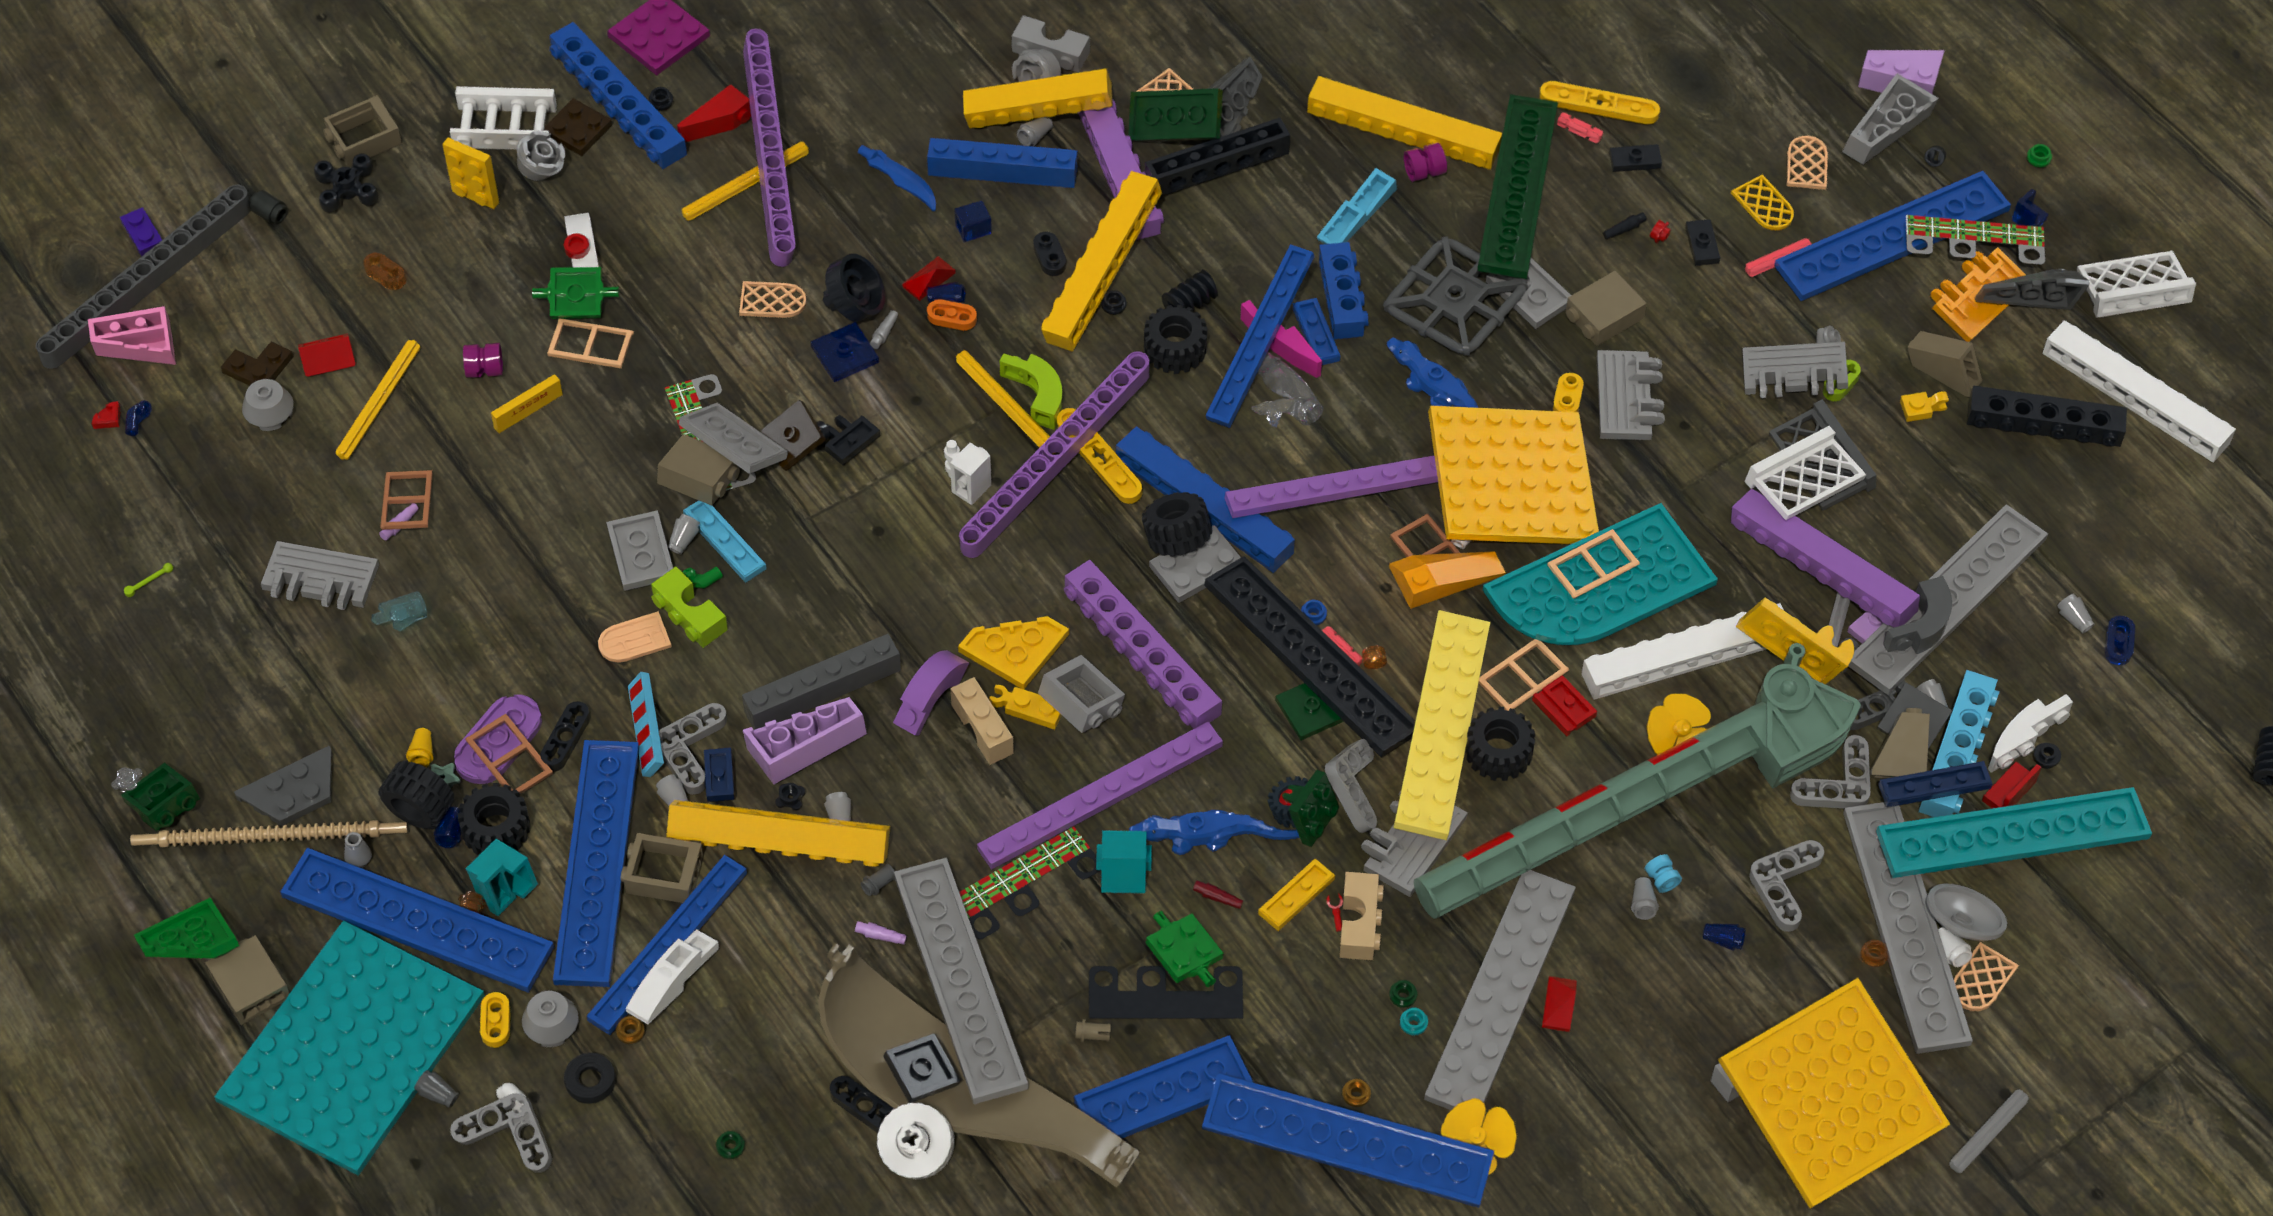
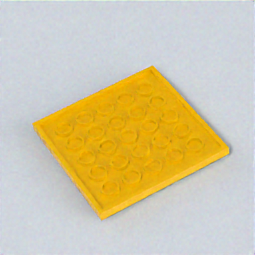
M1430 406L1428 414L1446 539L1573 544L1599 532L1579 412Z
M1859 978L1718 1059L1809 1208L1814 1207L1950 1125Z

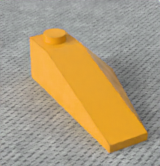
M1495 551L1412 555L1389 563V568L1410 609L1506 574Z

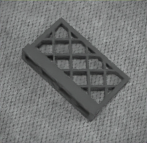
M1823 399L1814 403L1813 409L1769 431V436L1781 451L1797 443L1799 435L1810 436L1818 432L1819 429L1822 430L1830 426L1836 432L1834 436L1836 442L1866 474L1865 478L1858 482V484L1841 491V493H1837L1833 497L1818 503L1822 511L1864 489L1866 492H1869L1876 488L1875 472ZM1811 418L1816 424L1815 431L1801 429L1802 423ZM1784 432L1795 434L1792 443L1782 441L1778 435ZM1832 449L1824 452V456L1838 459V456ZM1810 461L1805 462L1804 467L1818 470V464L1809 463ZM1826 464L1822 467V471L1836 474V468L1828 467ZM1842 468L1840 471V475L1854 476L1851 470L1847 471ZM1803 474L1804 482L1817 483V480L1808 479L1806 474ZM1821 478L1822 486H1835V484L1823 482L1824 478ZM1808 490L1811 496L1814 497L1816 491Z

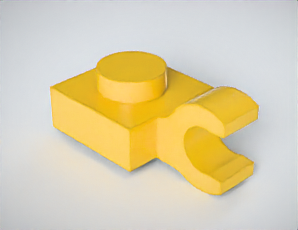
M1945 391L1938 392L1929 398L1926 392L1903 395L1900 399L1907 422L1932 418L1933 411L1946 410V402H1949Z

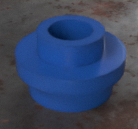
M1309 600L1301 608V611L1316 625L1323 623L1327 617L1326 607L1318 600Z

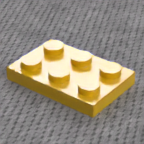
M447 138L442 145L452 192L460 197L469 198L481 206L495 209L499 204L491 156L451 138Z

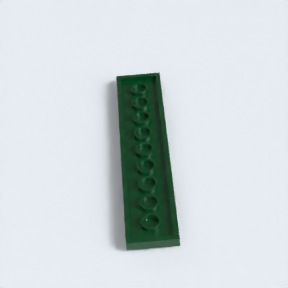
M1510 94L1477 271L1527 279L1558 102Z

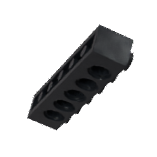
M1277 118L1222 136L1220 139H1213L1145 162V174L1158 179L1162 191L1161 196L1287 155L1290 148V133L1281 118Z
M1974 385L1968 400L1967 425L1979 428H1992L2006 432L2013 431L2029 435L2048 436L2055 439H2069L2083 443L2090 442L2121 447L2126 433L2127 407Z

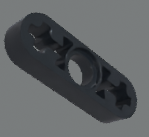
M575 701L567 705L541 751L542 761L553 772L559 771L565 766L590 721L588 706L583 702ZM579 712H582V716L578 715L574 721L572 714L577 715ZM562 732L573 734L572 738L568 741L558 739ZM557 752L558 759L554 758L552 761H549L548 757H554Z
M838 1076L830 1084L831 1099L876 1133L880 1130L881 1118L884 1119L894 1110L850 1077ZM848 1087V1094L845 1092L840 1093V1095L838 1094V1088L844 1089ZM864 1100L870 1101L873 1107L867 1112H861L857 1109L859 1102Z

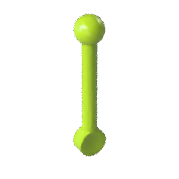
M165 563L162 569L136 585L126 586L124 588L125 596L132 597L137 589L164 573L172 572L173 565Z

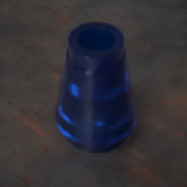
M953 282L928 287V302L946 300L965 303L966 293L964 284Z
M450 807L434 831L435 842L443 848H453L461 840V829L458 821L459 809L457 807Z
M1706 923L1703 939L1732 951L1735 949L1741 950L1745 940L1746 929L1740 927L1739 924Z

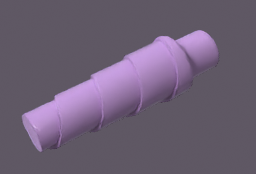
M412 503L389 522L409 521L418 511V506ZM400 529L382 530L379 535L383 540L387 541L392 535L395 536Z
M858 921L855 927V932L864 934L866 938L869 937L905 945L907 936L871 922L866 924Z

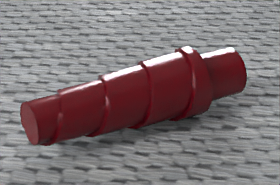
M1197 880L1193 887V891L1202 894V897L1234 908L1241 909L1244 902L1209 882L1205 884Z

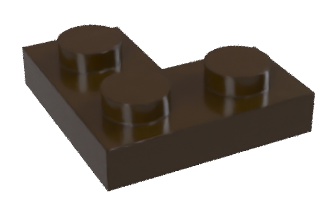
M272 341L257 359L235 349L221 366V371L223 374L248 386L262 379L275 380L292 360L293 353L291 350Z

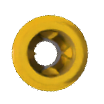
M418 728L415 731L406 753V758L409 762L428 767L433 761L430 730Z

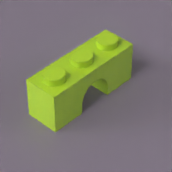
M674 567L651 584L653 592L651 598L654 604L659 609L664 608L668 612L671 621L675 625L680 624L685 629L687 637L692 642L696 641L702 648L728 630L726 616L710 600L699 606L686 605L687 602L695 597L693 583L677 567Z

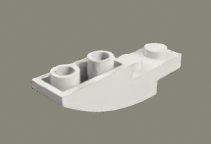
M2068 695L2062 696L2047 706L2037 699L2017 714L2001 734L1988 770L1992 773L1999 768L2005 769L2017 757L2029 755L2035 749L2037 737L2044 734L2053 724H2061L2066 721L2070 716L2069 712L2073 704Z
M697 929L685 941L678 939L662 955L641 982L627 1005L626 1012L649 1024L684 991L683 983L719 949L718 941Z

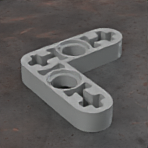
M718 703L708 704L659 730L663 760L673 775L681 779L686 793L699 794L706 787L705 773L687 746L711 735L726 725V710ZM714 714L715 716H719V719L715 720L713 717L710 718V715ZM701 719H703V723H706L705 727H703ZM694 724L698 727V730L695 733L688 734L684 732V728L687 725ZM679 731L681 739H679V735H676V732ZM667 738L669 741L672 740V743L667 744L666 742H663V739ZM679 756H684L688 759L687 763L682 766L675 765L673 761ZM689 771L691 772L692 777L695 780H698V783L694 784V782L692 781L689 782V776L687 774Z
M1852 735L1845 740L1842 750L1843 780L1798 779L1794 781L1790 791V798L1793 803L1799 806L1847 808L1867 805L1871 791L1869 746L1865 738ZM1853 745L1857 746V750H1859L1857 758H1853L1854 749L1851 748ZM1852 767L1860 768L1864 774L1860 777H1856L1851 775L1849 769ZM1799 789H1804L1805 793H1807L1806 796L1801 795ZM1815 789H1818L1817 797H1815ZM1825 789H1832L1837 793V797L1827 798L1824 796L1823 791ZM1843 791H1846L1844 795L1846 796L1845 798H1842ZM1859 792L1861 799H1857L1853 793Z
M1365 739L1348 745L1325 765V772L1331 786L1353 826L1361 833L1371 830L1377 825L1375 812L1354 776L1374 758L1373 749Z
M1809 840L1758 859L1751 866L1750 880L1776 925L1783 931L1789 932L1797 929L1802 918L1801 910L1783 880L1816 868L1821 864L1824 849L1817 841ZM1809 851L1811 854L1816 853L1815 858H1813L1811 855L1805 856L1806 852ZM1785 858L1790 859L1794 863V867L1784 868L1780 865L1779 861ZM1761 869L1762 872L1768 871L1767 876L1757 874L1758 870ZM1778 890L1782 893L1783 898L1773 900L1769 897L1768 892ZM1785 912L1789 917L1794 916L1793 921H1790L1789 918H1783Z
M510 1094L456 1119L451 1125L452 1137L464 1145L472 1144L510 1126L527 1168L533 1172L540 1173L547 1170L551 1165V1153L533 1107L528 1098L522 1094ZM515 1101L521 1104L524 1103L520 1107V1113L517 1114L514 1110L505 1113L508 1116V1119L505 1120V1115L500 1107L503 1106L508 1111L514 1107ZM494 1111L498 1114L497 1123L494 1126H486L484 1124L485 1115L488 1112ZM477 1118V1123L482 1128V1131L479 1132V1129L474 1127L468 1130L467 1137L459 1134L462 1131V1125L465 1124L467 1127L477 1125L474 1121ZM527 1125L533 1126L535 1130L534 1136L530 1140H522L520 1137L521 1129ZM535 1146L536 1151L540 1155H544L540 1159V1165L531 1162L535 1158L534 1153L530 1148L525 1150V1147Z

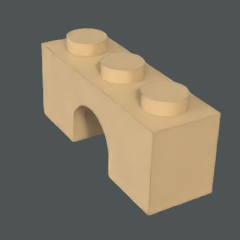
M975 677L952 687L951 705L963 724L970 723L976 735L977 746L989 765L1014 754L1013 736Z
M1346 872L1343 909L1357 911L1362 915V918L1355 921H1342L1340 958L1373 960L1374 950L1380 949L1381 934L1375 933L1376 926H1381L1382 909H1377V901L1382 902L1384 885H1378L1379 874Z

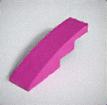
M1250 300L1241 304V320L1248 328L1257 312V308ZM1281 325L1270 349L1316 378L1321 376L1322 360L1295 326L1285 330Z

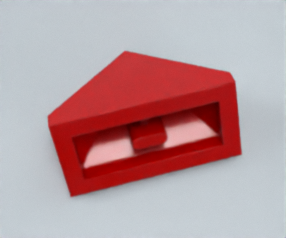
M938 256L905 281L902 287L920 301L953 276L956 270Z
M1549 976L1542 1028L1570 1032L1577 980Z

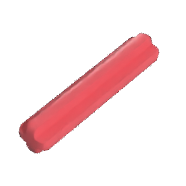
M1808 238L1799 240L1746 263L1745 271L1749 277L1756 276L1774 268L1776 259L1809 246L1812 243Z

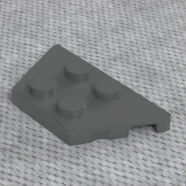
M330 746L234 791L236 799L253 806L256 812L269 816L273 822L280 826L331 803V758H333V753Z

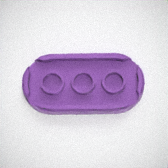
M519 694L514 695V697H502L491 705L455 750V767L458 774L464 780L475 784H486L496 780L495 776L467 743L465 738L506 713L530 743L540 730L542 723L539 707L533 699ZM505 723L474 741L491 763L522 744ZM520 754L496 768L498 772L503 775Z

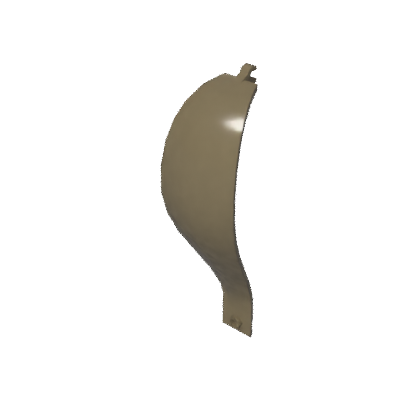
M833 945L827 954L832 962V968L824 978L818 999L820 1021L833 1050L846 1068L868 1090L895 1109L901 1105L908 1104L883 1055L886 1050L935 1034L960 1082L956 1087L913 1103H922L938 1110L949 1121L953 1132L1031 1144L1063 1152L1082 1162L1116 1188L1119 1186L1140 1151L1078 1108L1027 1077V1090L973 1104L946 1025L879 975L856 953L852 946L848 945L841 954L838 951L840 945Z

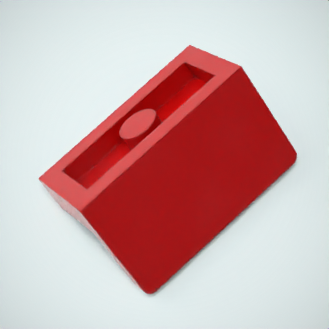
M348 333L298 344L306 377L355 366Z
M2015 762L1983 796L1982 801L1992 809L2016 805L2036 783L2042 767L2036 764L2029 771Z

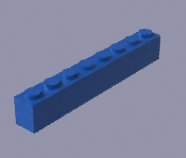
M1136 426L1116 445V454L1126 466L1162 494L1170 495L1177 492H1189L1190 494L1194 493L1198 497H1202L1206 504L1211 526L1215 525L1226 540L1272 573L1294 554L1295 539L1288 531L1281 530L1268 517L1260 514L1232 518L1224 499L1225 492L1230 490L1225 487L1222 488L1208 474L1201 473L1188 460L1177 456L1170 447L1163 446L1156 441L1149 432L1142 431Z

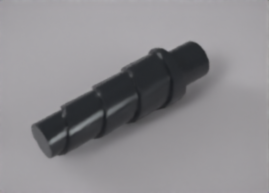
M1641 212L1627 217V219L1612 226V228L1603 232L1604 238L1607 240L1638 228L1641 223L1647 221L1646 215Z

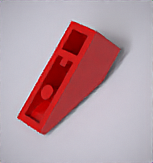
M730 84L677 124L678 133L685 139V142L734 130L750 119V100Z

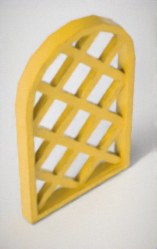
M1763 175L1731 191V195L1762 227L1769 230H1782L1792 223L1794 211L1790 203ZM1749 188L1758 189V195L1749 194ZM1761 190L1770 191V197L1761 196ZM1748 197L1756 198V204L1747 203ZM1760 199L1769 201L1768 206L1759 205ZM1772 202L1781 203V207H1771ZM1758 209L1768 210L1767 216L1759 215ZM1770 212H1780L1779 218L1770 217ZM1783 213L1790 214V220L1782 219ZM1769 220L1777 221L1778 225H1770Z

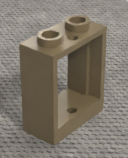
M378 95L324 118L326 128L323 129V133L329 143H334L333 148L339 159L343 158L348 167L352 165V160L357 154L364 153L372 157L402 144L399 129ZM373 119L376 120L383 132L346 147L339 134Z
M637 833L635 842L629 844L627 854L629 859L628 866H623L621 872V881L625 885L626 894L683 903L695 890L703 861L702 844ZM648 851L686 858L679 883L636 876L642 852Z

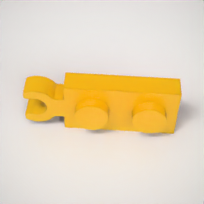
M995 685V693L1001 695V697L990 696L989 701L993 707L1005 706V714L1054 730L1056 729L1062 715L1042 696L1014 687L1011 693L1004 686Z

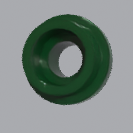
M1400 980L1391 986L1389 992L1390 1000L1398 1007H1410L1416 1002L1417 989L1411 982ZM1405 993L1408 997H1400L1399 994Z
M734 1131L724 1132L716 1141V1150L725 1159H735L745 1149L743 1137ZM728 1144L736 1145L733 1149H726Z

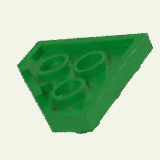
M211 897L134 934L145 957L214 959L229 953L232 949L239 946L235 935Z

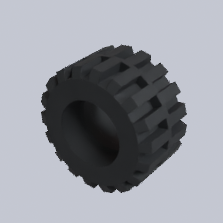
M1168 305L1166 309H1157L1156 314L1152 313L1149 316V320H1146L1144 328V353L1148 356L1149 363H1154L1156 369L1163 368V372L1166 373L1174 371V374H1179V371L1182 370L1186 373L1190 371V367L1195 369L1199 366V362L1204 360L1207 352V327L1205 320L1201 319V315L1198 312L1193 313V309L1190 307L1184 309L1183 305H1177V307ZM1181 337L1185 340L1180 342H1172L1167 340V338Z
M1177 492L1164 495L1149 504L1142 513V522L1149 547L1153 552L1160 553L1163 556L1184 555L1188 552H1193L1198 547H1202L1212 534V526L1204 499L1194 493Z
M1491 707L1487 709L1486 713L1483 711L1478 713L1477 719H1472L1468 728L1465 753L1467 754L1466 759L1468 763H1472L1471 768L1474 771L1479 770L1480 776L1484 778L1486 775L1491 776L1490 780L1496 781V778L1508 781L1509 776L1513 779L1517 778L1519 772L1524 773L1527 770V765L1530 766L1535 744V731L1531 729V722L1529 720L1525 721V715L1522 713L1515 714L1516 710L1512 708L1507 711L1504 710V707H1498V710H1494ZM1504 739L1513 746L1507 749H1498L1491 746L1488 741Z
M409 761L397 762L378 791L381 801L394 815L410 825L430 830L438 826L455 800L451 788L439 775L420 764Z
M493 783V786L488 787V784H484L480 790L477 788L471 790L472 795H466L463 798L464 804H460L458 808V821L466 846L469 849L472 848L473 853L479 855L495 839H498L518 851L522 847L521 842H526L528 839L527 833H530V820L524 798L520 797V793L516 789L511 791V786L506 784L503 787H500L499 783ZM493 815L507 817L503 823L497 826L490 827L481 824L486 818Z

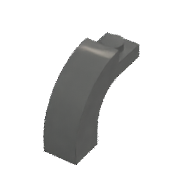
M1943 576L1918 583L1916 593L1920 595L1919 608L1923 617L1915 622L1888 629L1884 641L1887 652L1903 651L1912 646L1916 654H1919L1933 647L1941 639L1952 610V595Z

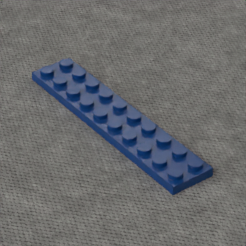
M1981 171L1775 260L1774 267L1800 301H1803L1911 254L1907 250L1906 215L1985 222L2008 212L2011 204L1986 173ZM1933 237V244L1946 238ZM1923 239L1912 241V246L1917 250L1928 246L1927 242Z
M584 740L553 975L554 985L610 987L623 884L621 872L626 860L639 754L638 742Z
M310 848L305 850L280 891L281 896L285 899L339 920H344L357 927L528 993L554 949L552 941Z
M1221 1073L1217 1074L1202 1125L1203 1130L1478 1208L1494 1151Z

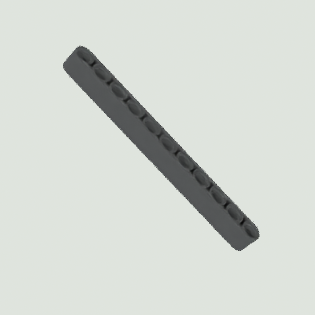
M237 184L228 187L39 338L36 342V350L42 365L49 369L62 365L90 342L88 319L126 313L251 212L247 189Z

